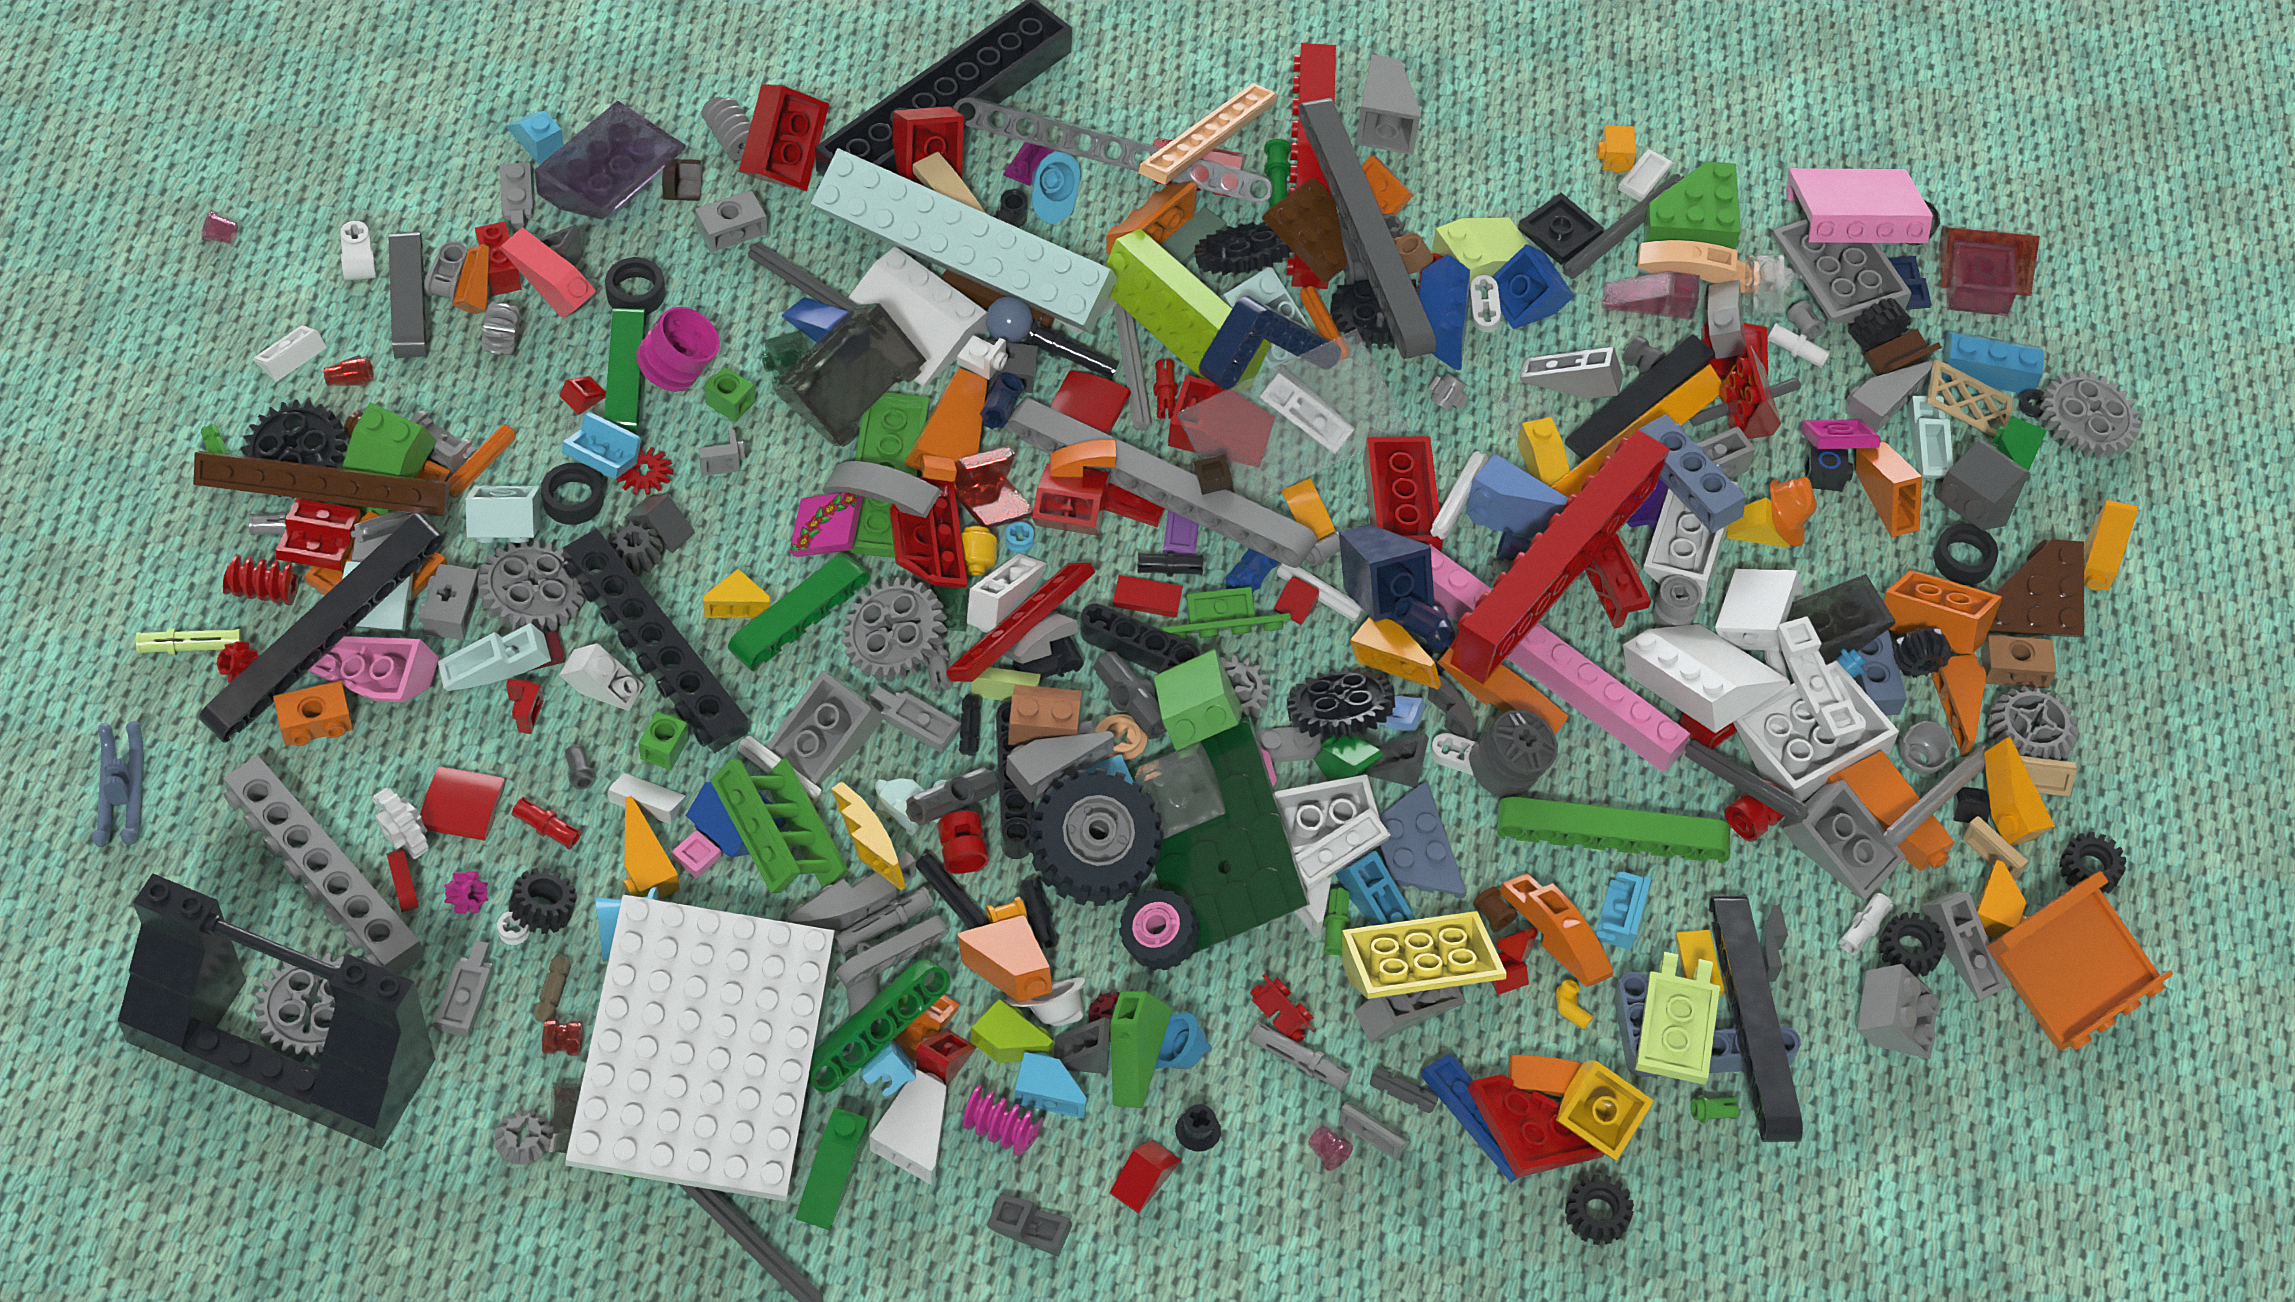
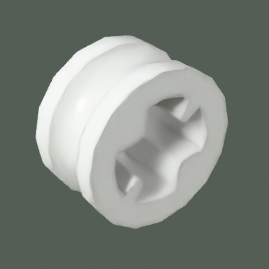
M508 911L497 922L499 937L506 944L518 945L528 938L530 926L526 925L525 928L519 926L520 931L517 933L513 930L508 931V924L512 923L517 926L520 922V919L514 921L511 917L513 912Z

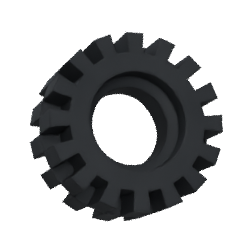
M1882 299L1878 305L1874 303L1871 305L1870 310L1866 309L1863 311L1864 315L1862 317L1859 316L1856 319L1857 323L1852 325L1851 328L1853 330H1851V334L1863 350L1868 352L1902 336L1901 333H1905L1908 330L1907 326L1911 324V318L1895 299Z
M2088 832L2086 837L2084 833L2078 834L2076 839L2073 838L2069 842L2061 856L2062 858L2059 862V867H2063L2060 871L2061 876H2068L2065 881L2068 886L2073 883L2077 885L2095 874V872L2086 869L2080 859L2084 856L2095 857L2103 863V874L2109 881L2099 889L2103 894L2105 891L2108 894L2117 886L2126 870L2124 866L2127 862L2126 856L2121 857L2124 851L2121 847L2114 848L2116 841L2113 839L2109 842L2104 841L2106 837L2104 834L2100 833L2098 838H2095V832Z
M534 868L531 870V874L525 871L521 877L518 876L509 900L508 908L509 912H513L511 916L513 920L520 919L519 926L525 928L526 925L531 926L529 931L533 933L536 932L537 928L541 929V934H548L549 928L555 933L559 931L560 927H566L568 921H570L577 899L574 885L569 886L570 880L567 877L561 880V873L557 871L554 875L549 874L550 869L544 868L542 873H539L538 868ZM532 897L546 898L553 905L540 904L534 901Z
M1908 912L1902 913L1900 918L1896 915L1892 918L1891 922H1888L1879 940V943H1881L1878 948L1879 953H1884L1881 958L1884 963L1889 961L1891 963L1890 966L1903 964L1915 977L1919 973L1922 977L1927 976L1929 971H1934L1946 948V942H1943L1945 938L1944 933H1937L1940 926L1936 922L1932 926L1928 923L1931 918L1926 915L1923 920L1919 919L1920 913L1913 912L1911 918H1909ZM1905 936L1917 938L1923 944L1924 952L1919 955L1911 954L1901 947L1899 940Z
M1594 1174L1591 1181L1588 1176L1582 1178L1580 1184L1577 1182L1573 1186L1565 1207V1214H1568L1566 1218L1567 1224L1573 1225L1571 1231L1575 1235L1580 1232L1582 1234L1581 1240L1587 1242L1588 1238L1593 1239V1245H1599L1601 1241H1604L1605 1245L1611 1244L1614 1238L1616 1240L1620 1239L1623 1232H1626L1634 1212L1632 1211L1634 1207L1633 1200H1628L1630 1197L1629 1190L1621 1191L1623 1183L1617 1180L1615 1185L1611 1184L1612 1177L1608 1175L1605 1176L1604 1181H1600V1174ZM1593 1199L1603 1200L1610 1205L1613 1215L1607 1221L1595 1220L1587 1214L1586 1204Z

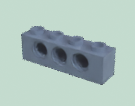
M1665 414L1639 429L1670 448L1660 479L1712 534L1743 517L1746 496L1741 487L1734 485L1729 480L1723 469L1718 464H1714L1705 455L1703 448L1698 443H1694L1685 434L1683 427L1679 423H1675Z
M1878 591L1839 592L1835 605H1832L1830 609L1831 622L1833 625L1837 624L1839 630L1837 636L1838 649L1841 651L1845 648L1850 652L1854 648L1865 659L1867 663L1863 668L1866 670V673L1864 675L1859 674L1853 679L1885 716L1900 715L1907 697L1898 664H1896L1893 656V646Z

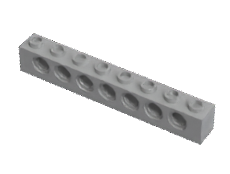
M258 755L223 777L227 789L223 794L229 805L234 810L241 808L246 814L243 818L251 831L256 833L260 830L266 837L263 839V842L273 856L280 854L285 859L283 865L289 875L294 880L298 877L305 883L303 888L308 897L314 903L319 900L326 907L323 911L328 920L335 927L341 924L346 930L344 936L354 950L361 948L365 952V961L399 974L424 956L420 940ZM265 798V799L262 800V801L254 802V801H256L257 799ZM278 821H285L282 824L275 825ZM298 844H305L302 847L294 848ZM318 867H325L323 870L314 871ZM339 890H346V891H345L344 893H342V894H338V895H335V894H334L335 892H337V891H339ZM366 913L362 918H354L358 914ZM387 937L382 942H374L377 938Z

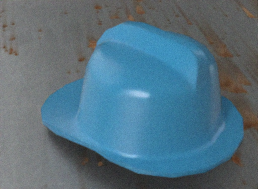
M1181 1013L1170 1016L1155 1069L1167 1067L1190 1069L1200 1061L1203 1054L1211 1052L1212 1047L1206 1041V1035L1198 1026L1197 1019L1193 1014Z

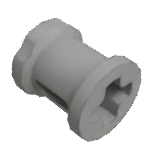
M1801 301L1788 311L1787 318L1790 322L1796 324L1800 330V335L1804 334L1807 336V340L1820 336L1825 331L1826 325L1812 311L1813 305L1811 302Z

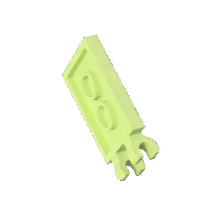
M1664 952L1663 961L1661 960L1659 966V973L1651 971L1648 977L1635 1070L1706 1085L1709 1076L1720 985L1710 984L1713 962L1699 959L1697 968L1695 967L1693 980L1675 976L1678 954Z

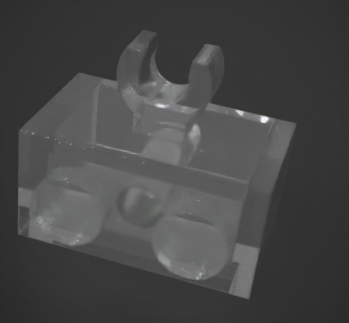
M1745 255L1746 316L1784 317V293L1792 297L1802 295V291H1793L1790 288L1791 281L1802 279V275L1790 273L1784 277V255Z

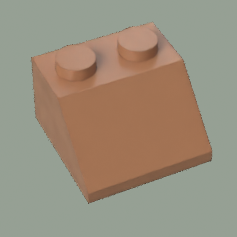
M1015 684L1010 712L1008 745L1025 746L1037 739L1078 735L1082 691Z

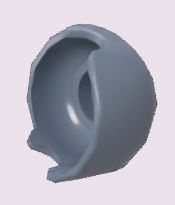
M1012 296L999 298L988 308L985 318L986 327L991 336L997 341L999 338H1002L1009 343H1017L1023 340L1029 334L1033 325V316L1029 306L1019 298Z

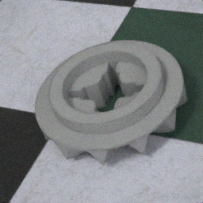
M532 1108L529 1111L516 1109L513 1114L507 1117L503 1116L501 1123L495 1128L494 1143L498 1153L502 1158L514 1164H530L541 1159L549 1151L553 1142L552 1126L545 1114L540 1115ZM526 1124H528L529 1134L532 1137H525L519 1147L518 1138L515 1133H521Z

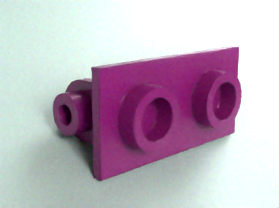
M1025 142L1003 175L1031 186L1032 174L1035 168L1048 154L1053 153L1054 149Z

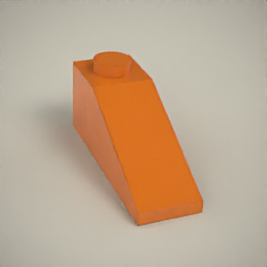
M1976 654L1953 656L1948 660L1947 666L1939 668L1938 672L1931 673L1961 757L1968 756L1974 744L1986 683L1985 669L1982 665H1979Z

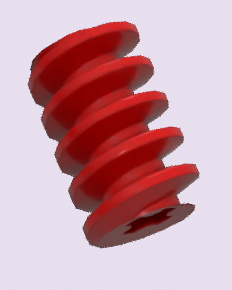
M239 554L234 555L232 562L227 566L223 578V593L225 595L232 592L234 596L241 597L245 594L248 599H255L258 596V599L265 602L271 599L276 604L284 601L288 606L293 605L299 589V577L293 573V565L291 563L286 564L284 571H280L279 561H274L271 568L267 569L266 559L262 558L258 566L255 567L254 558L249 556L245 564L242 565Z

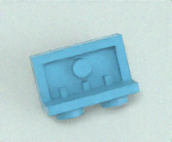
M588 412L583 417L581 430L563 442L561 453L579 463L600 471L607 477L617 479L637 464L641 438Z

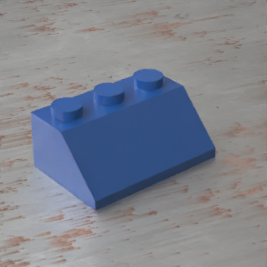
M1448 254L1422 269L1419 300L1435 335L1436 351L1431 354L1453 369L1461 370L1470 300V269Z

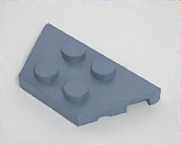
M1424 782L1379 816L1381 823L1391 834L1387 841L1378 846L1383 863L1398 886H1413L1426 892L1434 893L1435 890L1454 894L1455 898H1465L1467 893L1428 782Z

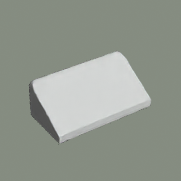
M301 325L255 356L253 361L277 382L327 347L317 330Z
M625 773L608 790L609 802L625 808V798L632 795L642 814L668 824L673 823L686 798V795Z

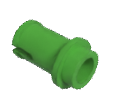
M1704 1094L1699 1095L1698 1098L1691 1101V1114L1694 1120H1700L1701 1123H1707L1709 1119H1736L1739 1114V1105H1732V1103H1737L1738 1100L1736 1096L1707 1098Z

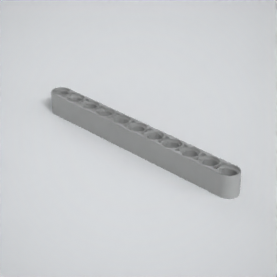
M1024 398L1012 411L1005 425L1008 433L1012 434L1014 432L1021 436L1020 439L1048 454L1081 442L1115 439L1116 467L1083 466V468L1110 472V483L1289 567H1299L1317 544L1316 535L1308 527L1226 489L1202 495L1196 475L1032 399Z

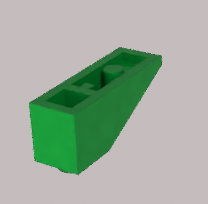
M834 1107L821 1138L795 1217L796 1220L830 1231L868 1140L869 1118Z

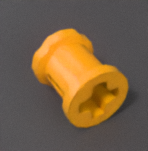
M1016 897L1013 902L1001 906H986V916L990 924L1024 915L1028 922L1026 909L1020 897Z

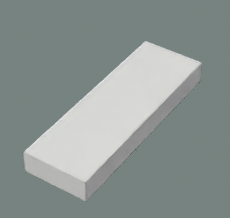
M1371 808L1295 856L1306 892L1390 838L1391 834Z

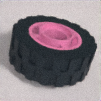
M1157 889V891L1152 892L1149 890L1144 892L1143 895L1135 897L1133 902L1124 909L1125 913L1121 916V928H1119V934L1122 937L1121 941L1133 959L1143 967L1147 966L1150 970H1169L1170 967L1181 965V962L1185 959L1187 960L1191 956V952L1196 949L1198 945L1197 940L1200 938V930L1198 929L1200 924L1194 911L1181 895L1177 896L1175 892L1170 890L1169 892L1163 889ZM1166 925L1163 932L1156 935L1153 934L1157 927Z

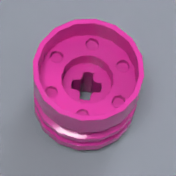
M672 307L661 315L654 324L653 329L648 332L639 344L636 351L637 363L646 378L661 389L672 392L685 391L694 384L703 369L717 355L720 348L719 336L714 326L702 314L686 307Z

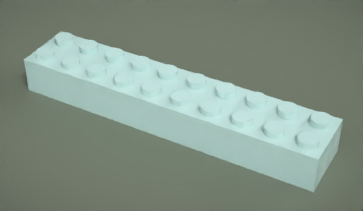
M839 148L811 202L820 213L1000 294L1017 297L1029 307L1090 334L1118 279L1108 267Z

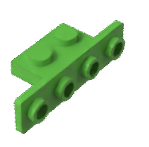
M1251 587L1189 593L1185 595L1189 624L1161 627L1160 630L1183 640H1187L1186 634L1199 633V638H1212L1219 636L1220 630L1231 629L1232 635L1251 633V627L1263 626L1264 631H1276L1283 629V623H1288L1291 620V615L1288 613L1255 617Z

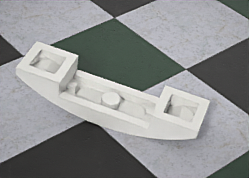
M1808 616L1779 624L1776 629L1789 671L1805 704L1821 728L1833 740L1863 731L1865 727L1851 700L1844 701L1818 651L1822 643Z

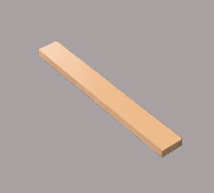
M1254 83L1249 85L1140 164L1138 173L1164 185L1273 106L1276 103L1278 94Z

